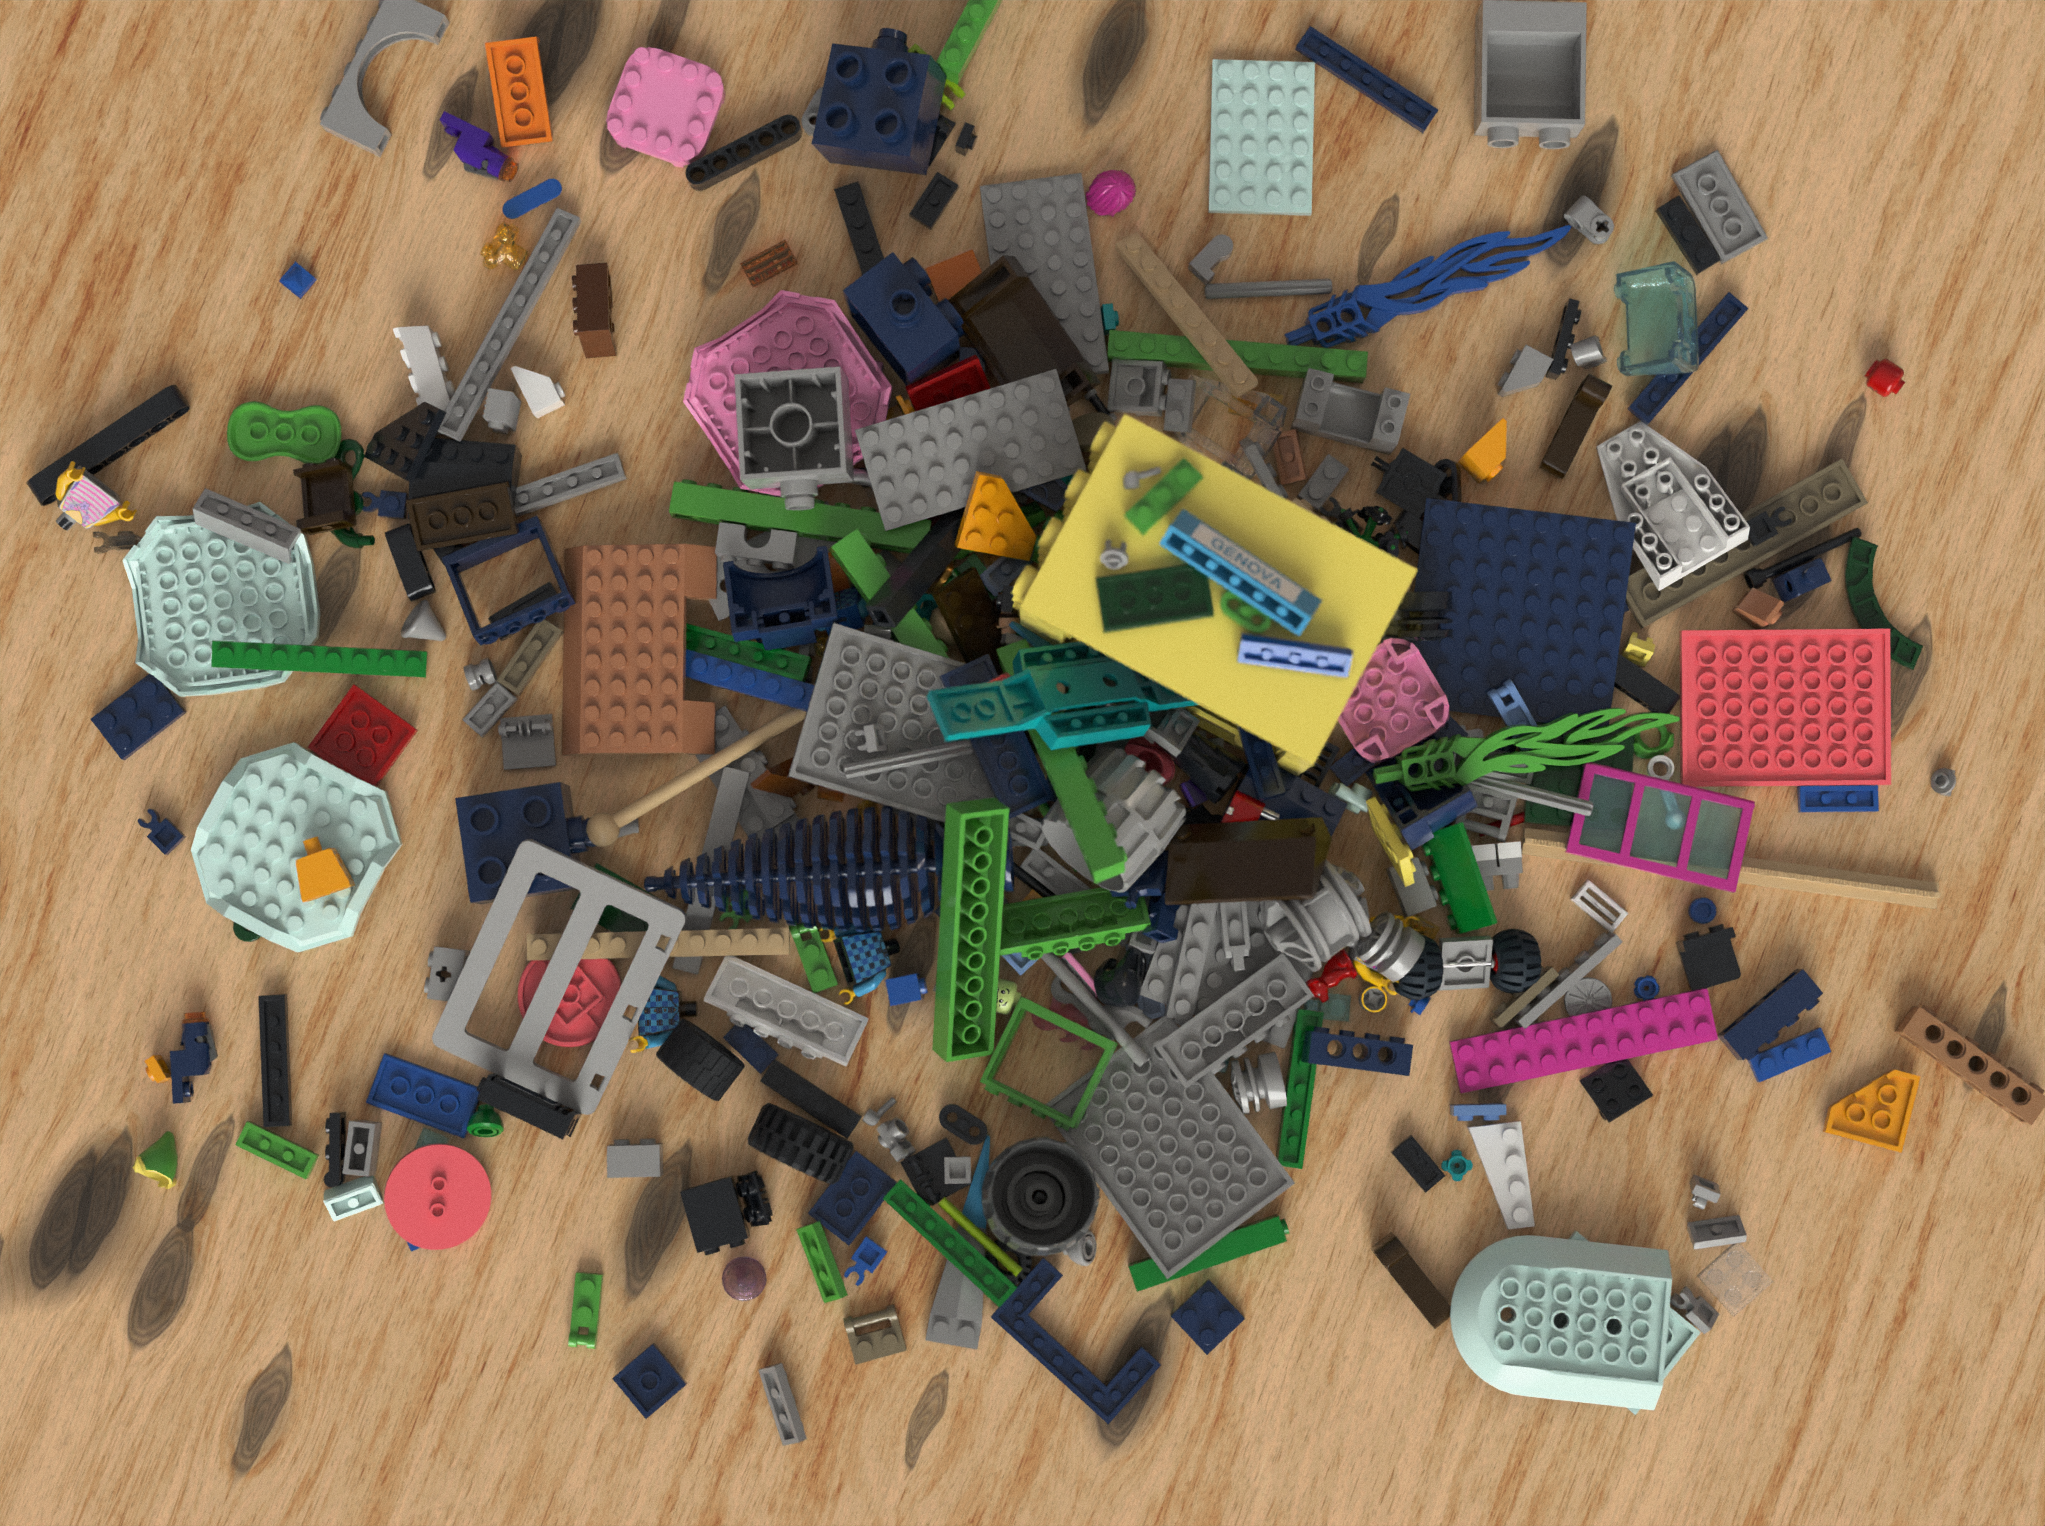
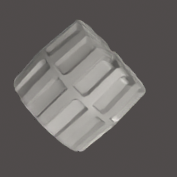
M1105 747L1100 749L1087 762L1088 770L1085 773L1088 779L1092 777L1098 791V793H1095L1097 801H1103L1108 814L1104 817L1108 824L1113 823L1118 836L1115 839L1118 847L1123 846L1128 861L1124 862V873L1096 884L1109 891L1121 893L1128 890L1164 851L1184 822L1186 809L1184 805L1177 802L1180 796L1175 789L1162 786L1166 779L1156 770L1147 773L1145 771L1146 763L1131 754L1127 755L1124 750ZM1057 799L1043 818L1041 830L1050 846L1067 864L1082 876L1094 882L1061 804Z

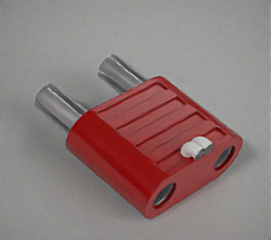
M1237 790L1220 823L1258 821L1260 815L1269 820H1278L1270 815L1277 818L1280 815L1266 808L1265 803Z

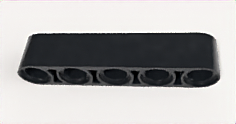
M784 115L688 165L685 173L689 185L696 191L706 190L795 144L802 136L799 120L793 115ZM787 125L796 127V130L791 134L783 132L784 127ZM764 137L773 138V142L768 146L760 144ZM747 148L750 150V154L744 158L739 157V150ZM725 160L728 164L724 169L715 168L716 162ZM696 172L705 173L702 180H692V176Z

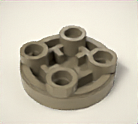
M1093 412L1072 420L1081 452H1091L1090 447L1104 421L1115 426L1111 416L1105 413Z

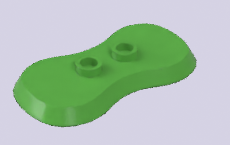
M253 401L243 403L233 410L227 426V441L232 453L246 461H259L273 456H287L305 464L325 463L326 459L334 458L338 452L341 442V424L335 412L324 406L313 405L298 410L284 411L261 402Z

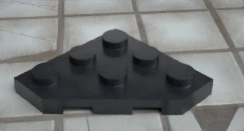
M427 402L421 403L377 431L368 443L364 457L404 480L413 483L447 412Z

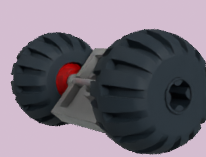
M1507 929L1497 933L1492 938L1490 935L1439 938V946L1433 939L1424 936L1425 945L1417 962L1399 980V983L1394 982L1392 984L1398 994L1414 1000L1430 997L1438 990L1489 988L1490 980L1497 989L1511 994L1521 993L1529 989L1540 978L1542 967L1541 952L1534 936L1519 929Z

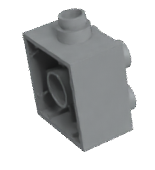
M840 366L734 374L740 480L750 490L780 488L781 497L786 498L784 502L787 510H808L814 508L815 498L813 497L818 495L817 485L854 482L848 377Z

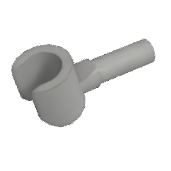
M1160 467L1143 472H1128L1123 478L1124 489L1139 488V479L1161 473Z
M892 1097L877 1113L869 1109L863 1117V1121L870 1126L876 1125L884 1113L896 1103V1100Z

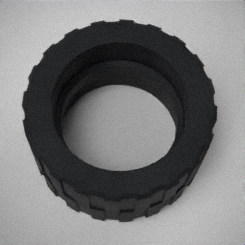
M682 1019L656 1052L659 1060L670 1070L714 1101H719L745 1068L743 1062L729 1049L686 1019Z

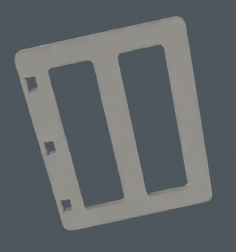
M526 839L522 841L432 1035L434 1045L585 1115L592 1114L602 1098L686 921L685 912L668 902L535 840ZM541 872L578 889L581 896L510 1048L504 1049L469 1033L466 1030V1025L535 875ZM612 905L646 921L649 927L578 1078L571 1080L536 1064L534 1058L605 906ZM661 934L670 937L665 950L656 946ZM628 1004L637 1007L632 1019L624 1016ZM595 1073L604 1076L599 1088L591 1084Z

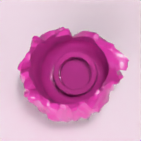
M1123 170L1103 171L1095 177L1089 186L1088 192H1086L1087 206H1090V209L1094 210L1095 214L1099 216L1110 215L1114 217L1115 213L1125 210L1133 202V198L1136 196L1134 180Z

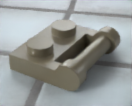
M894 1304L886 1306L887 1309L867 1315L856 1318L851 1316L843 1318L855 1365L907 1350ZM890 1319V1327L861 1335L856 1334V1328Z

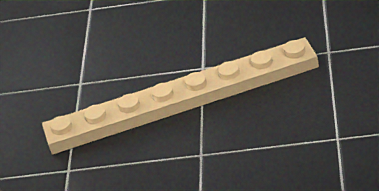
M1137 231L1117 242L1115 250L1233 395L1238 398L1258 386L1259 380Z

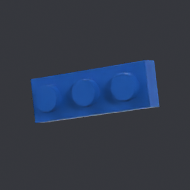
M1878 785L1797 787L1798 813L1879 811Z
M1816 1028L1759 1052L1748 1062L1756 1081L1762 1082L1831 1052V1049L1822 1029Z

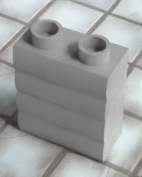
M1482 1L1475 19L1474 136H1487V145L1494 148L1517 146L1519 144V137H1539V147L1544 149L1566 148L1570 146V138H1577L1585 125L1587 2Z

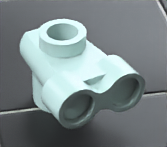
M1337 782L1332 784L1328 794L1344 801L1347 804L1346 809L1355 814H1359L1360 811L1368 812L1366 800H1369L1373 793L1357 783H1354L1350 789L1344 784H1338Z

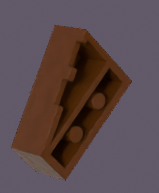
M607 263L576 265V275H572L573 290L577 291V297L572 299L573 311L577 313V320H573L574 335H579L586 358L617 356L616 347L612 339V332H615L614 323H612L613 299L611 275Z

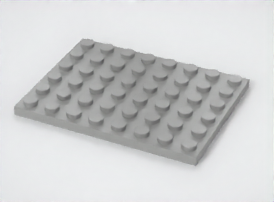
M833 623L788 776L912 814L921 815L945 823L946 803L995 798L974 751L967 755L848 779L843 771V766L849 763L968 740V738L952 741L944 740L926 697L930 690L944 688L939 676L963 666L965 663ZM883 724L887 750L880 752L858 750L857 746L864 745L866 740L865 736H855V732L864 730L863 726Z
M1163 1016L1133 1038L1151 1058L1139 1068L1127 1055L1123 1047L1113 1053L1078 1128L1070 1127L1067 1131L1058 1126L1056 1127L1065 1140L1075 1146L1076 1151L1086 1161H1090L1094 1168L1096 1182L1168 1279L1294 1185L1295 1182L1212 1071L1205 1074L1188 1088H1184L1154 1046L1179 1028L1172 1018ZM1095 1068L1045 1105L1072 1118ZM1049 1117L1051 1121L1055 1123L1056 1120Z

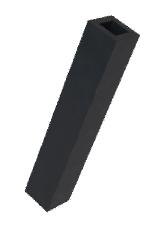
M965 507L944 513L865 605L876 626L896 628L961 551V548L956 547L955 541Z

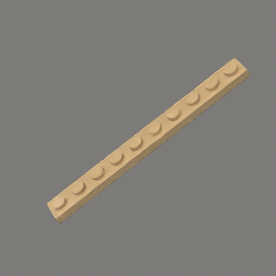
M790 928L682 930L669 957L790 954ZM647 931L593 933L581 959L634 958ZM563 933L527 934V961L551 960ZM661 934L656 946L665 950L670 937Z

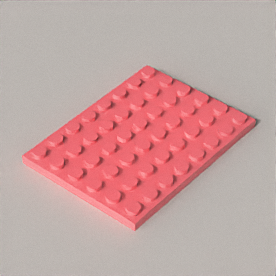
M1890 629L1679 631L1681 784L1693 787L1891 785Z

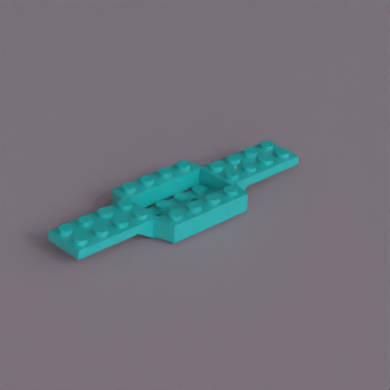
M1081 641L1019 649L1012 661L1013 676L1002 681L930 690L926 696L945 741L1036 729L1050 750L1141 737L1145 735L1151 726L1149 712L1199 705ZM1108 677L1110 680L1115 681L1116 686H1107L1103 682V678ZM1061 683L1068 687L1070 693H1061L1057 689L1056 684ZM1115 702L1129 703L1126 705L1051 715L1052 712L1066 709H1082L1083 707L1094 705L1104 706Z

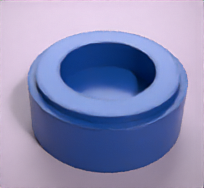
M1697 898L1690 903L1688 913L1694 922L1706 924L1715 918L1716 906L1708 898Z

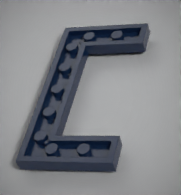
M1043 1257L1029 1272L1027 1277L1020 1282L1017 1289L1002 1306L995 1310L991 1318L1109 1424L1161 1366V1363L1140 1346L1107 1385L1096 1377L1028 1315L1063 1276L1059 1270Z

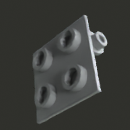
M552 714L500 718L501 725H498V732L502 738L504 770L556 766Z

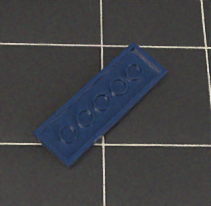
M989 654L939 677L944 688L986 683L998 677V674ZM1024 730L968 738L972 743L973 751L994 797L1009 808V819L1054 799Z

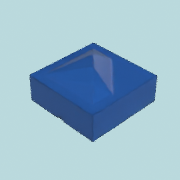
M295 262L279 282L301 299L317 279Z

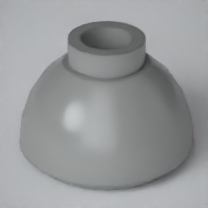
M1088 1230L1075 1245L1063 1251L1064 1255H1068L1078 1265L1089 1266L1096 1255V1239L1093 1233Z

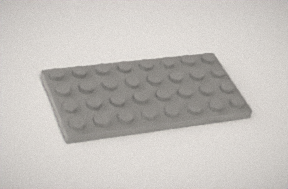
M1082 173L980 186L990 266L1003 255L1015 256L1095 375L1109 373Z
M1056 369L855 430L885 531L966 507L976 471L1000 475L1011 493L1076 474L1078 469L1086 471Z

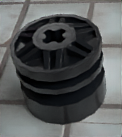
M1452 591L1406 592L1397 610L1409 612V617L1399 619L1398 624H1409V630H1398V637L1412 641H1434L1453 636V629H1441V623H1452V619L1441 617L1440 611L1452 609Z

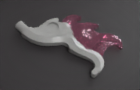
M1056 976L1051 984L1053 999L1049 1010L1102 1036L1106 1035L1110 1040H1114L1115 1038L1074 994L1063 990L1061 987L1062 980ZM1111 1005L1103 1006L1123 1029L1132 1021H1137L1147 1029L1153 1021L1143 1013V1010L1136 1006L1123 1008ZM1031 1013L1032 1021L1039 1029L1045 1031L1062 1029L1065 1031L1066 1037L1060 1038L1061 1042L1068 1043L1083 1039ZM1087 1041V1044L1082 1046L1081 1050H1091L1098 1045Z

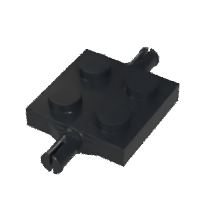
M1403 447L1396 459L1390 464L1378 456L1374 460L1382 464V466L1374 461L1371 466L1384 473L1376 493L1414 514L1419 519L1422 518L1425 512L1426 498L1450 501L1439 494L1440 487L1448 474Z

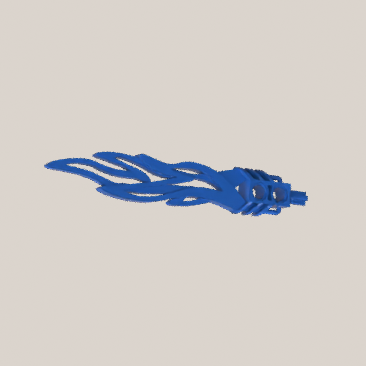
M1566 225L1549 232L1525 238H1507L1510 235V231L1478 236L1452 247L1435 261H1433L1434 256H1429L1416 262L1399 273L1391 282L1373 285L1359 284L1350 293H1347V289L1343 291L1340 297L1335 298L1336 294L1332 295L1328 302L1315 306L1308 311L1309 317L1305 321L1306 326L1284 334L1287 345L1297 346L1312 340L1314 346L1321 344L1324 348H1330L1342 342L1352 343L1357 341L1354 337L1364 338L1368 336L1367 333L1374 334L1379 332L1382 326L1397 315L1422 313L1436 307L1451 295L1484 290L1488 286L1487 283L1502 280L1519 273L1530 264V261L1498 266L1491 265L1508 259L1536 255L1560 241L1569 232L1571 226ZM1550 239L1545 244L1532 249L1504 252L1478 262L1469 263L1495 248L1524 246ZM1473 247V248L1468 249V250H1466V251H1464V252H1462V253H1460V254L1454 256L1453 258L1447 260L1448 258H1450V257L1453 256L1454 254H1456V253H1458V252H1460V251H1462V250H1465V249H1467V248ZM1419 268V271L1409 277H1406L1412 271ZM1459 269L1468 273L1507 271L1489 276H1462L1448 279ZM1431 281L1416 296L1404 299H1387ZM1440 294L1425 302L1414 304L1421 299ZM1358 305L1371 309L1366 320H1364ZM1326 308V310H1323V311H1321V312L1316 313V314L1313 315L1314 312H1317V311H1319V310H1321V309ZM1343 312L1351 314L1353 321L1344 322L1340 314ZM1325 322L1329 326V331L1321 332L1317 328V323Z

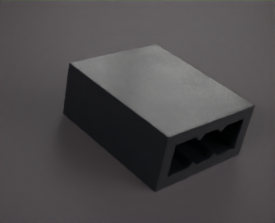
M733 1175L680 1191L697 1253L704 1251L706 1256L720 1252L719 1247L729 1244L730 1248L746 1244L744 1239L749 1238L750 1233Z

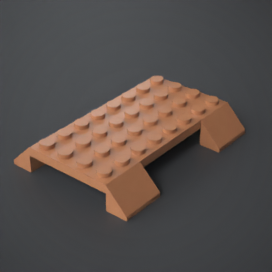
M692 544L582 545L565 549L564 576L576 604L571 605L569 609L564 611L563 756L661 753L715 754L716 703L685 700L687 598L691 600L717 599L716 547Z

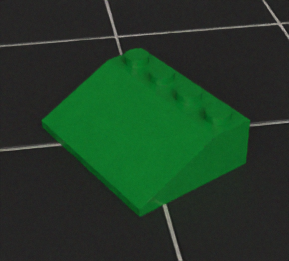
M1463 822L1437 830L1433 833L1434 838L1421 845L1425 857H1430L1432 866H1429V871L1433 881L1438 880L1441 890L1437 891L1442 906H1447L1449 915L1446 916V920L1450 930H1455L1456 934H1461L1497 924L1498 922Z

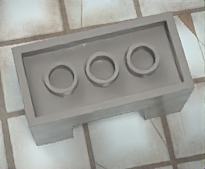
M1308 368L1302 382L1291 430L1297 429L1298 432L1390 455L1398 445L1410 394L1386 387L1381 394L1334 383L1332 382L1334 374Z

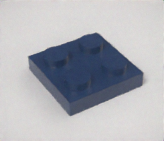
M1209 1279L1170 1315L1206 1355L1245 1320L1244 1316Z
M655 1343L612 1378L645 1419L687 1385L685 1379Z

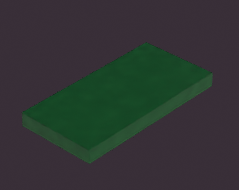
M1190 564L1096 577L1104 633L1214 617L1208 576Z

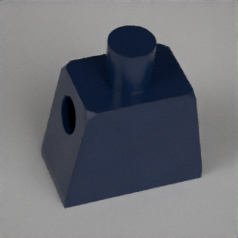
M1821 557L1772 580L1783 603L1832 581ZM1787 580L1790 582L1792 586V591L1789 589L1787 585Z

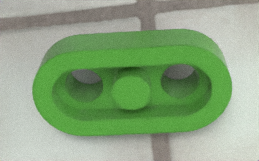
M1230 590L1223 594L1220 600V609L1225 616L1253 634H1260L1268 629L1271 624V617ZM1230 600H1236L1239 607L1231 609L1228 603ZM1254 615L1260 616L1262 619L1261 624H1253L1252 617Z

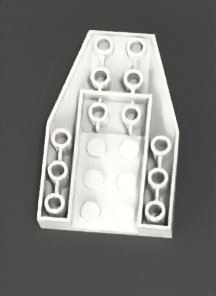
M1642 421L1596 447L1616 520L1636 523L1633 549L1658 591L1748 540L1750 526L1707 467Z

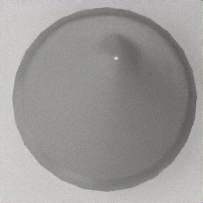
M423 600L415 606L401 629V636L403 638L444 641L446 639V633L427 600Z

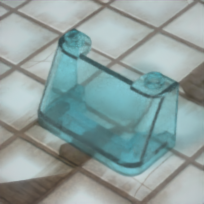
M1675 261L1616 274L1614 292L1616 297L1626 304L1628 350L1622 351L1620 357L1617 358V367L1620 373L1625 376L1696 372L1699 368L1696 287L1692 274Z

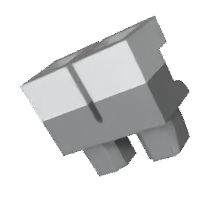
M1521 841L1471 846L1487 891L1494 890L1493 876L1502 875L1503 889L1518 888L1519 873H1523Z

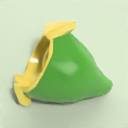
M169 1131L165 1132L158 1141L149 1146L136 1158L133 1165L135 1173L138 1172L158 1181V1187H165V1189H170L177 1183L174 1177L177 1172L178 1154L174 1135Z

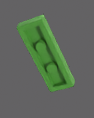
M1183 458L1124 517L1144 536L1203 479V476Z
M251 1121L246 1122L235 1144L304 1179L309 1178L319 1157V1154Z
M820 1221L796 1229L823 1302L827 1303L847 1296L844 1282L840 1276Z

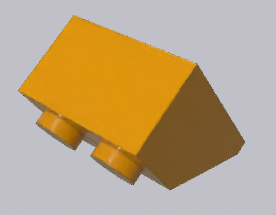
M1504 418L1476 442L1458 461L1478 484L1484 479L1489 482L1504 468L1501 465L1506 458L1507 421Z

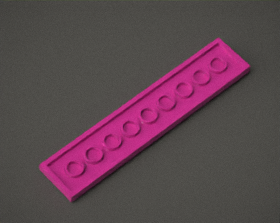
M1701 988L1530 1024L1526 1029L1519 1026L1449 1041L1459 1092L1466 1093L1718 1040L1708 989Z

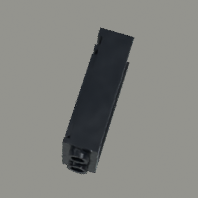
M495 1073L489 1074L487 1078L483 1077L477 1087V1092H479L478 1100L564 1140L566 1135L572 1136L582 1115L578 1111L570 1112L569 1107H562V1104Z

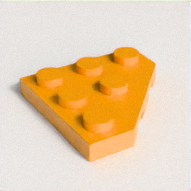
M976 471L956 537V547L1030 561L1037 537L1007 484L1000 475Z
M1895 1069L1888 1071L1830 1105L1822 1132L1902 1153L1921 1076Z

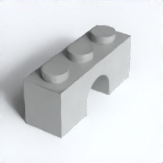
M719 522L715 554L721 557V561H734L736 563L737 559L745 560L747 565L762 567V563L773 564L772 568L778 570H788V567H795L799 542L797 533L771 529L768 543L761 548H753L747 544L748 529L746 526Z

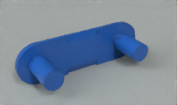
M548 179L506 201L502 208L503 213L509 219H516L558 197L562 192V186L558 180Z

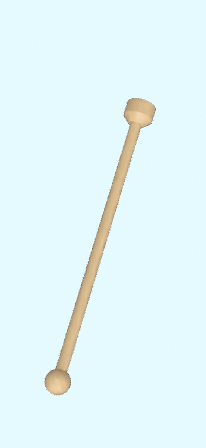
M939 607L932 610L929 620L933 628L930 632L936 640L941 639L946 645H956ZM792 708L613 815L608 813L593 815L588 820L586 829L590 841L600 847L613 844L619 836L620 828L805 719L806 711Z

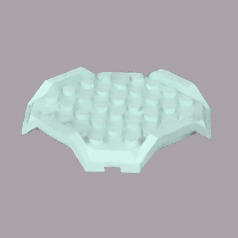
M261 502L248 505V507L288 523ZM194 515L156 516L145 530L146 534L137 545L131 548L123 559L132 587L138 635L135 663L181 697L216 695L259 689L285 682L293 671L211 667L212 640L298 645L315 644L319 638L320 608L315 568L306 536L301 533L291 550L292 561L288 564L197 525Z
M293 742L241 758L220 784L196 830L191 853L206 903L226 918L271 942L295 952H303L354 935L362 910L386 866L403 843L398 826H396L393 818L392 806L387 791L353 776ZM318 836L323 850L336 848L353 878L355 886L309 902H302L296 860L307 856L303 841Z

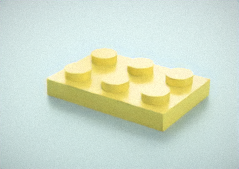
M1376 797L1366 800L1371 827L1405 887L1415 883L1413 872L1416 869L1411 860L1413 858L1412 852L1407 844L1402 845L1400 841L1402 838L1397 825H1391L1388 820L1390 819V814L1385 804L1380 805Z

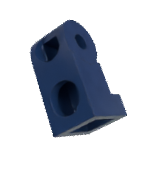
M1166 890L1162 892V896H1151L1148 906L1151 927L1148 926L1142 931V934L1160 943L1177 940L1179 931L1173 926L1176 911L1180 908L1181 904L1166 905Z

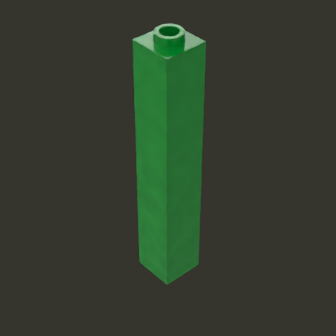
M1277 1214L1236 1227L1168 1279L1151 1256L1129 1263L1128 1267L1138 1292L1287 1242L1285 1235L1289 1234V1229L1285 1219L1280 1220Z

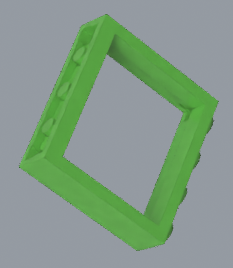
M1021 996L980 1082L986 1085L985 1090L996 1096L1000 1092L1009 1096L1007 1101L1020 1108L1023 1104L1031 1107L1030 1113L1042 1119H1045L1046 1116L1055 1119L1054 1125L1067 1131L1070 1127L1077 1129L1118 1043ZM1027 1011L1105 1049L1072 1118L995 1080Z

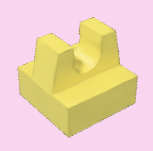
M1632 632L1621 655L1632 663L1645 667L1654 653L1655 644H1653L1652 638L1647 637L1646 641L1637 638L1638 633Z

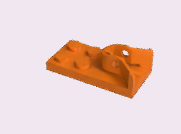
M539 37L485 43L501 148L553 141L538 45L540 43Z

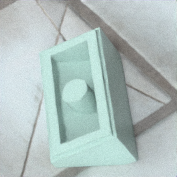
M373 1175L370 1177L363 1176L325 1190L323 1202L333 1221H337L383 1204V1199Z

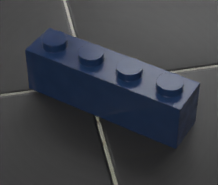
M1796 969L1717 1036L1737 1060L1746 1059L1749 1061L1760 1052L1758 1048L1765 1042L1769 1044L1779 1037L1778 1031L1785 1025L1790 1027L1800 1019L1798 1014L1804 1009L1808 1011L1820 1002L1818 998L1823 992L1803 969Z

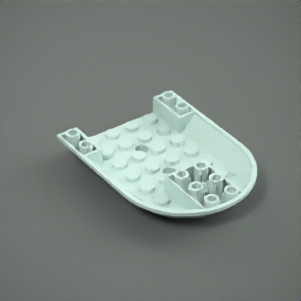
M1534 1235L1514 1236L1497 1241L1487 1246L1471 1259L1460 1274L1455 1285L1450 1305V1322L1456 1346L1464 1361L1476 1375L1491 1386L1504 1392L1529 1397L1655 1410L1663 1387L1672 1286L1668 1250ZM1505 1307H1510L1513 1312L1511 1319L1509 1318L1508 1321H1503L1500 1316L1502 1309ZM1558 1313H1564L1567 1316V1324L1562 1328H1557L1554 1325L1553 1320ZM1611 1319H1617L1620 1323V1329L1615 1334H1610L1607 1330V1323Z

